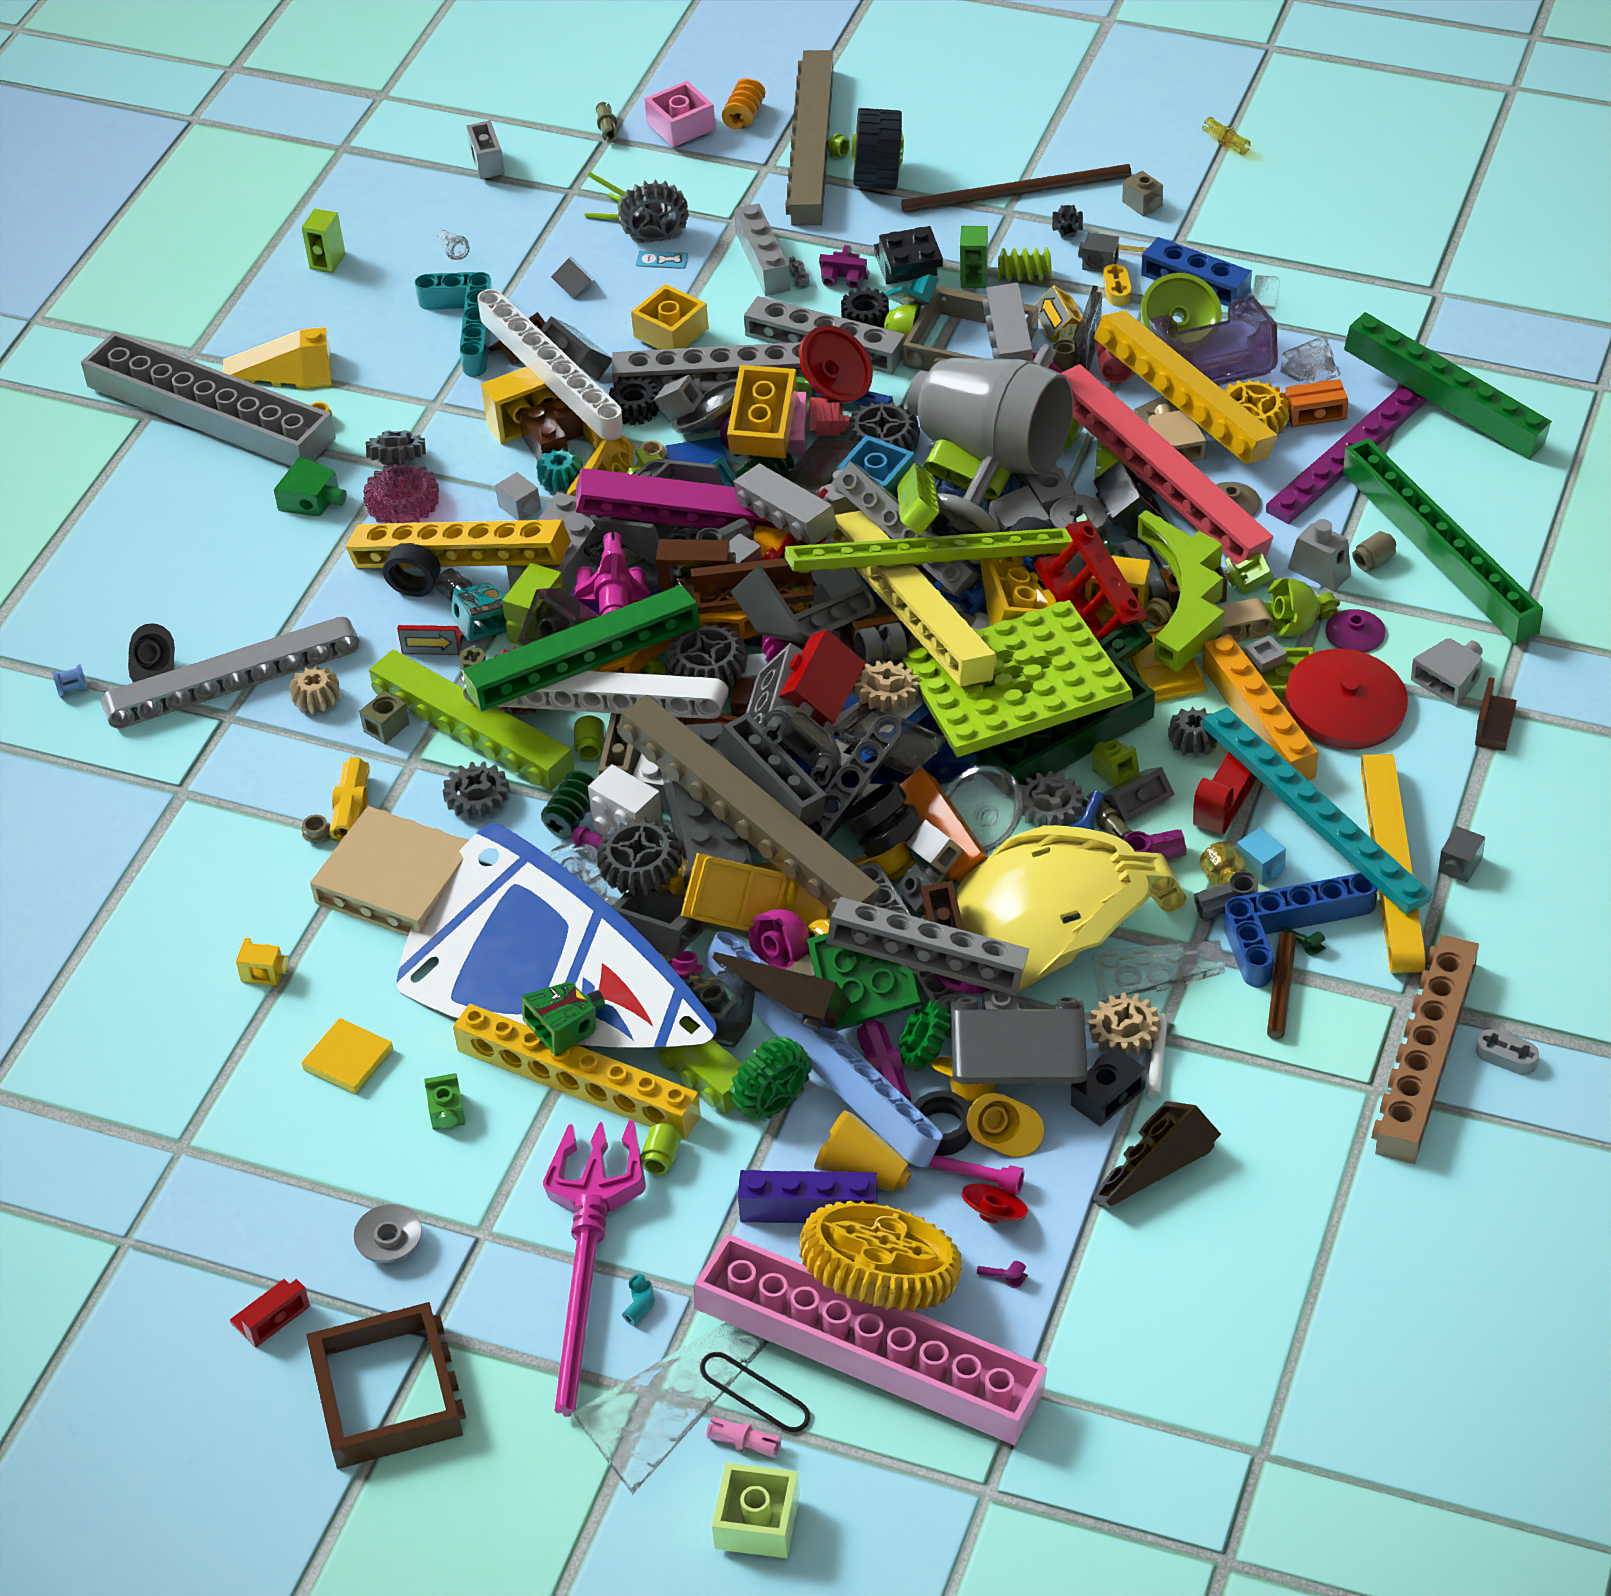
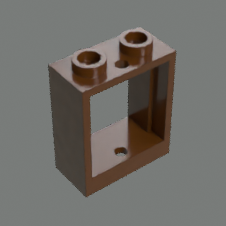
M659 539L656 565L660 593L682 585L694 599L692 579H675L674 565L718 566L736 564V553L730 551V541ZM714 596L701 598V603L713 602L717 598Z

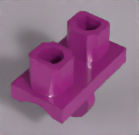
M844 245L842 252L834 251L833 255L820 254L819 264L821 279L824 285H836L838 276L846 277V286L850 288H860L863 280H868L870 272L867 268V259L860 258V254L852 253L851 245Z

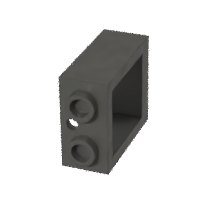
M654 889L648 890L647 896L642 891H639L634 897L628 891L614 905H611L659 954L674 959L703 932L704 921L681 915L684 897L659 890V892Z

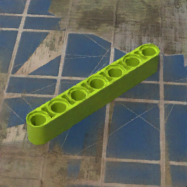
M915 462L897 484L901 522L911 531L921 536L940 511L934 476Z

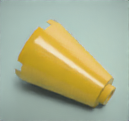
M844 1110L830 1129L829 1134L831 1135L827 1143H823L816 1158L814 1169L822 1172H877L878 1189L892 1193L898 1188L904 1190L912 1175V1171L908 1170L910 1163L858 1117Z

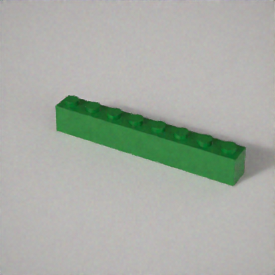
M1364 312L1349 326L1344 346L1346 352L1529 460L1545 445L1552 423L1548 418L1367 312Z
M679 585L462 669L467 693L479 710L483 712L700 627L697 602L682 585Z

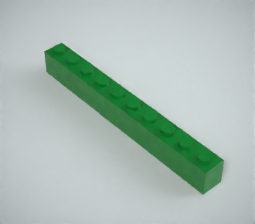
M1370 438L1345 448L1343 474L1515 645L1540 634L1543 607Z

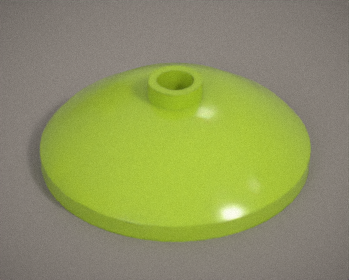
M1172 273L1160 277L1148 287L1141 302L1140 314L1143 325L1173 350L1192 351L1203 347L1215 336L1220 327L1222 308L1216 292L1204 280L1191 274ZM1173 317H1180L1182 322H1176Z

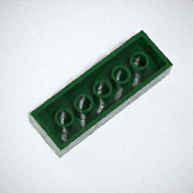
M1115 658L1112 662L1131 688L1133 700L973 752L972 764L1010 799L1019 794L1018 787L1019 785H1025L1026 778L1036 780V773L1047 777L1049 771L1055 774L1090 754L1099 742L1106 743L1117 739L1154 718L1155 691L1118 658Z

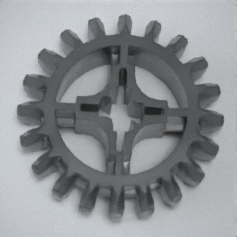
M656 179L650 184L644 180L642 186L634 184L633 190L627 189L625 196L621 197L618 208L619 223L623 227L625 234H630L632 240L640 238L642 243L645 241H662L666 238L671 240L673 234L680 235L681 228H686V220L689 217L688 202L684 198L682 190L677 191L675 184L668 186L666 180L661 184H658Z
M881 401L880 404L875 405L871 402L869 407L860 406L859 411L852 412L850 424L846 426L845 439L848 450L851 451L865 435L913 452L919 443L920 427L917 416L912 415L908 409L904 408L903 404L895 406L893 401L890 404H884Z
M704 623L703 627L682 633L681 636H674L673 643L669 644L666 657L671 676L716 678L723 681L727 687H732L734 681H740L741 675L745 673L747 667L746 660H748L745 643L742 638H739L737 631L731 632L728 626L720 629L717 623L713 627H708Z
M646 817L642 822H636L632 818L631 823L627 825L620 822L619 829L610 828L609 836H602L601 845L597 846L596 862L603 880L608 883L611 889L617 888L621 894L629 890L633 897L639 891H642L646 896L648 890L651 889L659 892L661 884L669 886L670 878L677 877L678 869L681 868L682 848L675 832H671L668 825L661 826L658 820L650 824Z

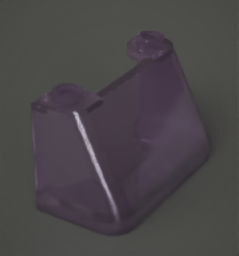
M1253 295L1234 300L1228 308L1227 321L1178 331L1177 322L1171 316L1162 315L1149 318L1150 331L1217 386L1237 382V380L1242 381L1271 373L1277 366V323Z

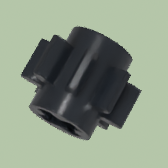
M1060 205L1061 207L1058 212H1052V230H1058L1061 237H1074L1078 230H1083V211L1077 212L1075 205Z

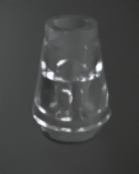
M441 230L438 233L437 242L450 259L462 260L468 255L470 246L467 238L448 230Z

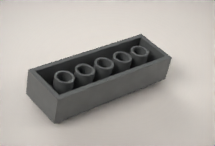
M721 723L685 725L730 762L719 750L723 730ZM661 770L673 832L678 837L682 848L681 871L685 891L687 892L697 853L753 866L747 840L739 837L735 830L723 820L715 817L711 810L700 801L695 800L687 790L677 782L672 781Z

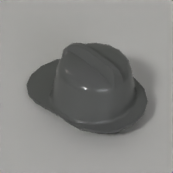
M156 623L144 624L138 627L132 634L128 648V671L133 683L174 670V639L170 631L164 626Z

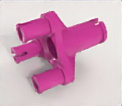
M612 532L607 533L603 537L604 552L596 573L594 574L592 568L583 566L578 568L575 574L577 585L574 589V597L576 602L583 606L598 603L600 616L649 597L648 587L645 585L644 570L638 567L628 570L625 552L622 550V537L614 532L615 540H612Z

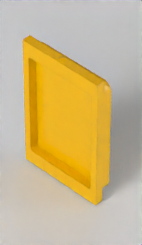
M1166 625L1146 629L1151 635L1153 642L1130 658L1129 661L1135 674L1155 691V703L1207 692V686L1203 680L1204 675L1195 657L1178 672L1154 658L1155 637Z
M697 853L681 915L694 918L695 920L748 931L750 927L754 926V921L752 920L755 916L778 908L784 909L792 878L787 877L783 872Z

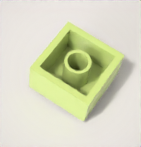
M726 1462L712 1523L714 1548L716 1550L787 1559L800 1498L798 1471Z

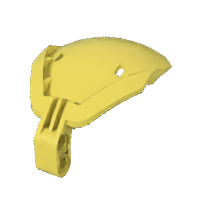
M1042 826L1006 839L986 860L965 876L955 891L964 931L1029 948L1018 992L1055 970L1070 964L1079 952L1100 946L1119 925L1147 902L1150 896L1166 912L1179 909L1187 900L1176 873L1162 854L1135 852L1126 841L1117 836L1096 830L1069 826ZM1077 913L1080 914V919L1064 924V917Z

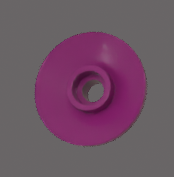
M1347 609L1331 616L1327 621L1325 633L1328 641L1334 647L1365 653L1376 649L1382 644L1386 630L1382 620L1373 613L1360 609Z

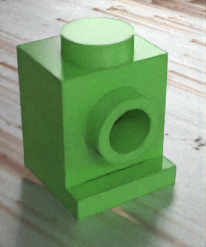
M457 1073L425 1078L424 1083L432 1129L451 1128L465 1124Z

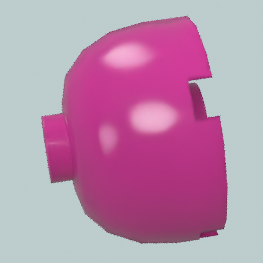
M778 908L753 918L754 926L748 930L749 945L751 950L768 965L787 969L806 954H809L807 939L810 938L808 927L793 911Z

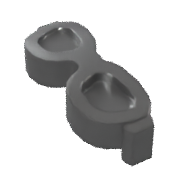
M794 256L789 257V270L792 276L795 277L796 286L802 287L809 284V275L805 273L803 262L795 260Z

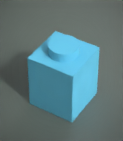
M1259 827L1237 842L1235 864L1244 871L1253 873L1257 877L1259 884L1262 885L1271 878L1278 877L1285 870L1286 848Z

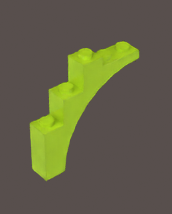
M1145 510L1138 516V537L1154 548L1167 562L1176 578L1180 591V598L1175 612L1168 624L1155 637L1154 658L1178 672L1203 650V643L1214 640L1223 632L1224 611L1215 605L1222 598L1223 577L1214 571L1221 565L1222 544L1201 531H1198L1191 537L1183 530H1179L1167 523L1161 517Z

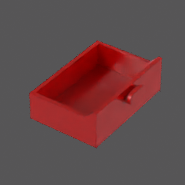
M827 629L810 636L801 655L798 653L793 657L789 665L792 672L779 697L789 700L797 708L804 701L814 708L810 717L821 727L826 721L835 724L866 662Z

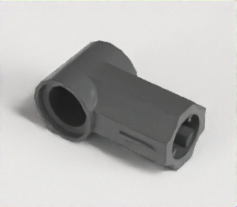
M1239 871L1230 877L1228 883L1194 893V902L1201 919L1206 920L1224 914L1225 905L1231 898L1258 893L1257 877L1251 872Z

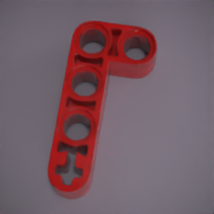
M1230 752L1226 755L1212 780L1204 777L1200 780L1194 795L1193 825L1224 835L1257 779Z

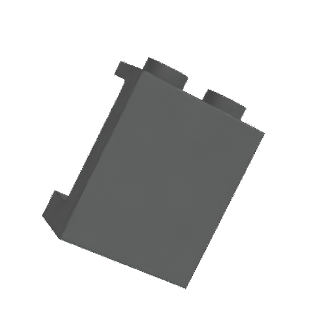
M550 316L541 329L580 369L582 368L596 380L601 378L612 363L610 355L578 329Z

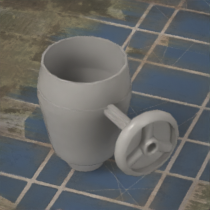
M1044 344V346H1041L1033 362L1021 359L949 358L942 359L934 364L929 372L922 370L914 376L908 390L907 407L912 415L918 416L920 428L924 433L935 441L940 439L950 441L967 453L982 460L964 498L951 494H937L940 512L928 526L931 530L953 532L961 535L1000 532L999 526L993 517L979 506L997 468L1002 467L1010 473L1044 475L1053 468L1063 451L1069 435L1073 417L1074 398L1071 383L1066 375L1049 369L1056 354V350L1051 349L1050 345Z

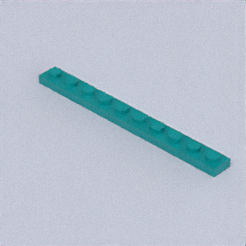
M1228 707L1203 718L1202 727L1401 911L1408 914L1430 903L1432 893Z

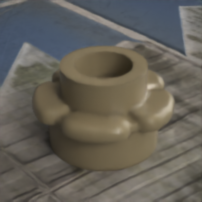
M310 815L302 823V837L309 842H322L327 838V834H330L331 825L327 823L326 818L322 815Z

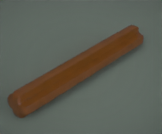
M1282 932L1279 934L1267 1025V1035L1270 1038L1281 1039L1285 1035L1296 946V935L1292 932Z

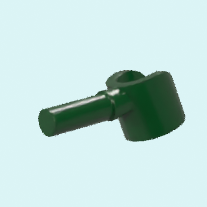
M1284 927L1282 932L1294 933L1296 941L1302 944L1303 949L1310 956L1326 949L1321 944L1325 941V936L1319 931L1307 937L1287 927Z

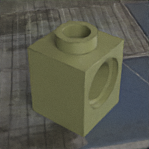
M384 690L359 711L363 732L383 744H387L410 724L407 705L404 700Z

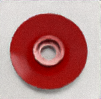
M973 1183L964 1186L961 1192L963 1200L980 1213L979 1217L988 1223L1021 1221L1027 1216L1028 1208L1025 1203L1015 1195L1004 1192L1001 1188Z

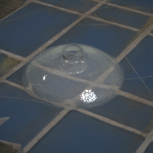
M981 765L970 768L953 779L944 791L986 852L999 847L1013 834L1020 822L1024 807L1022 789L1018 781L1009 772L1000 767Z

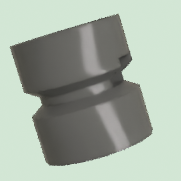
M898 622L881 625L878 630L874 627H868L855 631V652L857 656L866 662L865 664L876 666V661L882 663L883 660L886 663L888 661L894 663L902 661V658L907 656L905 634Z

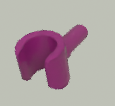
M1017 1260L1013 1261L1007 1270L985 1266L977 1267V1274L1003 1279L1011 1288L1020 1287L1028 1277V1274L1023 1273L1026 1265Z

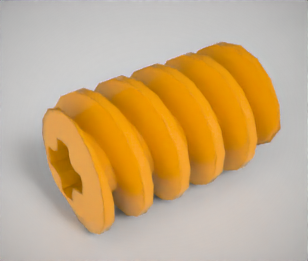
M741 78L737 81L721 114L723 122L730 129L738 130L742 127L750 126L766 96L765 88L760 82L750 78Z

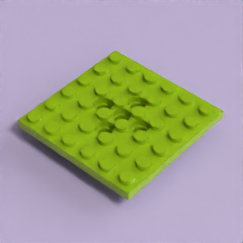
M1070 600L1057 602L1050 607L1038 611H1029L1022 616L1010 620H1002L995 625L974 630L996 654L997 665L994 667L993 680L959 687L925 647L915 648L908 652L906 657L902 658L905 670L912 668L913 675H918L919 679L916 682L920 683L919 694L957 758L1133 700L1131 688Z

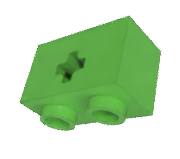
M961 225V288H986L988 283V226Z

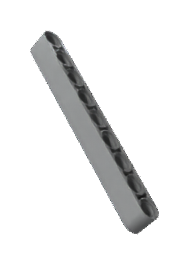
M343 616L336 617L112 689L102 696L101 706L111 727L117 729L125 728L303 670L305 667L310 668L350 655L359 648L360 639L350 619Z

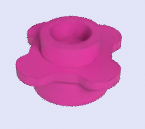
M683 951L675 959L672 958V960L667 961L680 978H690L694 973H701L703 971V965L697 964V955L691 951Z

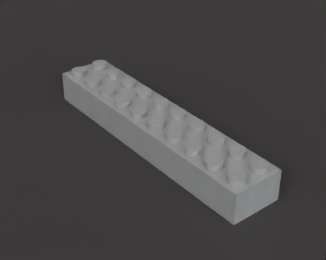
M116 331L111 333L81 361L87 387L289 466H292L299 456L314 461L336 439L332 415L327 411Z

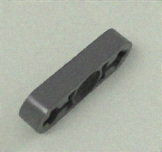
M1134 539L1118 545L1119 557L1149 560ZM1150 562L1149 601L1152 598H1160L1167 601V590L1164 581Z

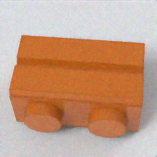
M1340 379L1324 380L1303 385L1297 384L1285 388L1286 398L1289 400L1290 405L1289 421L1292 427L1347 419L1348 396Z

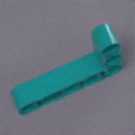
M485 272L430 273L418 276L414 282L418 305L421 308L428 310L464 308L459 347L463 373L470 377L484 374L487 369L491 331L481 322L478 295L484 290L492 289L490 275Z

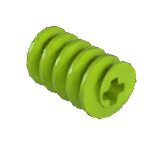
M1016 247L1012 248L1010 255L1007 254L1005 248L1001 249L998 256V282L1001 281L1003 274H1005L1008 282H1011L1013 274H1016L1018 281H1022L1024 274H1027L1028 280L1032 281L1037 273L1039 280L1043 281L1045 273H1048L1050 280H1052V261L1048 247H1044L1042 255H1040L1037 247L1033 248L1031 255H1029L1027 247L1022 249L1021 255L1018 254Z

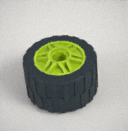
M859 108L856 134H852L851 160H854L853 185L896 189L904 152L902 111Z

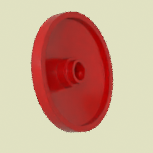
M1339 648L1313 653L1302 659L1293 668L1285 689V703L1289 714L1301 730L1310 737L1338 748L1362 749L1385 742L1400 729L1408 707V695L1401 678L1385 662L1361 651Z

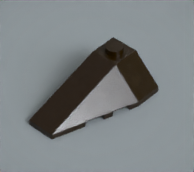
M718 952L713 954L712 958L723 970L800 1020L801 1025L809 1029L820 1030V1027L832 1029L850 1008L851 1001L836 982Z
M1165 1101L1138 1132L1142 1136L1140 1142L1135 1146H1129L1123 1155L1126 1157L1125 1163L1114 1168L1109 1173L1092 1200L1095 1204L1108 1207L1119 1203L1210 1153L1215 1146L1214 1142L1221 1133L1197 1105Z

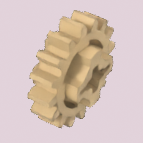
M876 661V666L865 664V670L861 671L853 687L854 697H859L860 704L868 702L869 709L877 706L881 712L889 708L895 712L897 711V706L906 709L908 708V702L915 703L916 696H919L920 683L916 682L919 677L918 675H913L912 668L904 670V664L902 663L894 666L892 661L883 663V665L880 661Z
M1125 992L1121 994L1120 999H1115L1113 995H1109V1003L1106 1004L1099 1001L1098 1010H1091L1090 1012L1091 1020H1088L1089 1033H1091L1092 1043H1098L1101 1052L1107 1048L1111 1051L1113 1048L1118 1047L1127 1055H1129L1130 1051H1133L1139 1056L1141 1055V1047L1150 1050L1152 1048L1151 1040L1159 1039L1158 1030H1161L1160 1017H1158L1157 1007H1151L1149 999L1140 1002L1139 994H1135L1132 999H1128Z

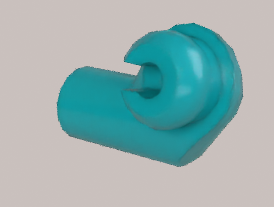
M643 1274L633 1275L628 1282L629 1288L632 1289L633 1303L622 1313V1317L632 1326L653 1307L655 1302L653 1286L649 1280H646Z

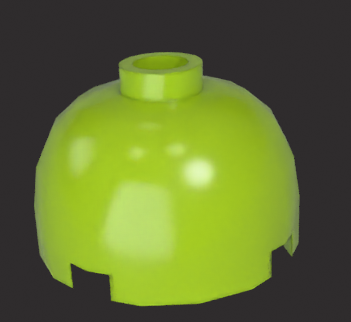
M1279 578L1270 586L1268 593H1272L1271 603L1265 602V606L1274 621V628L1270 633L1276 632V637L1293 638L1308 632L1320 613L1319 603L1311 587L1302 581L1289 578Z

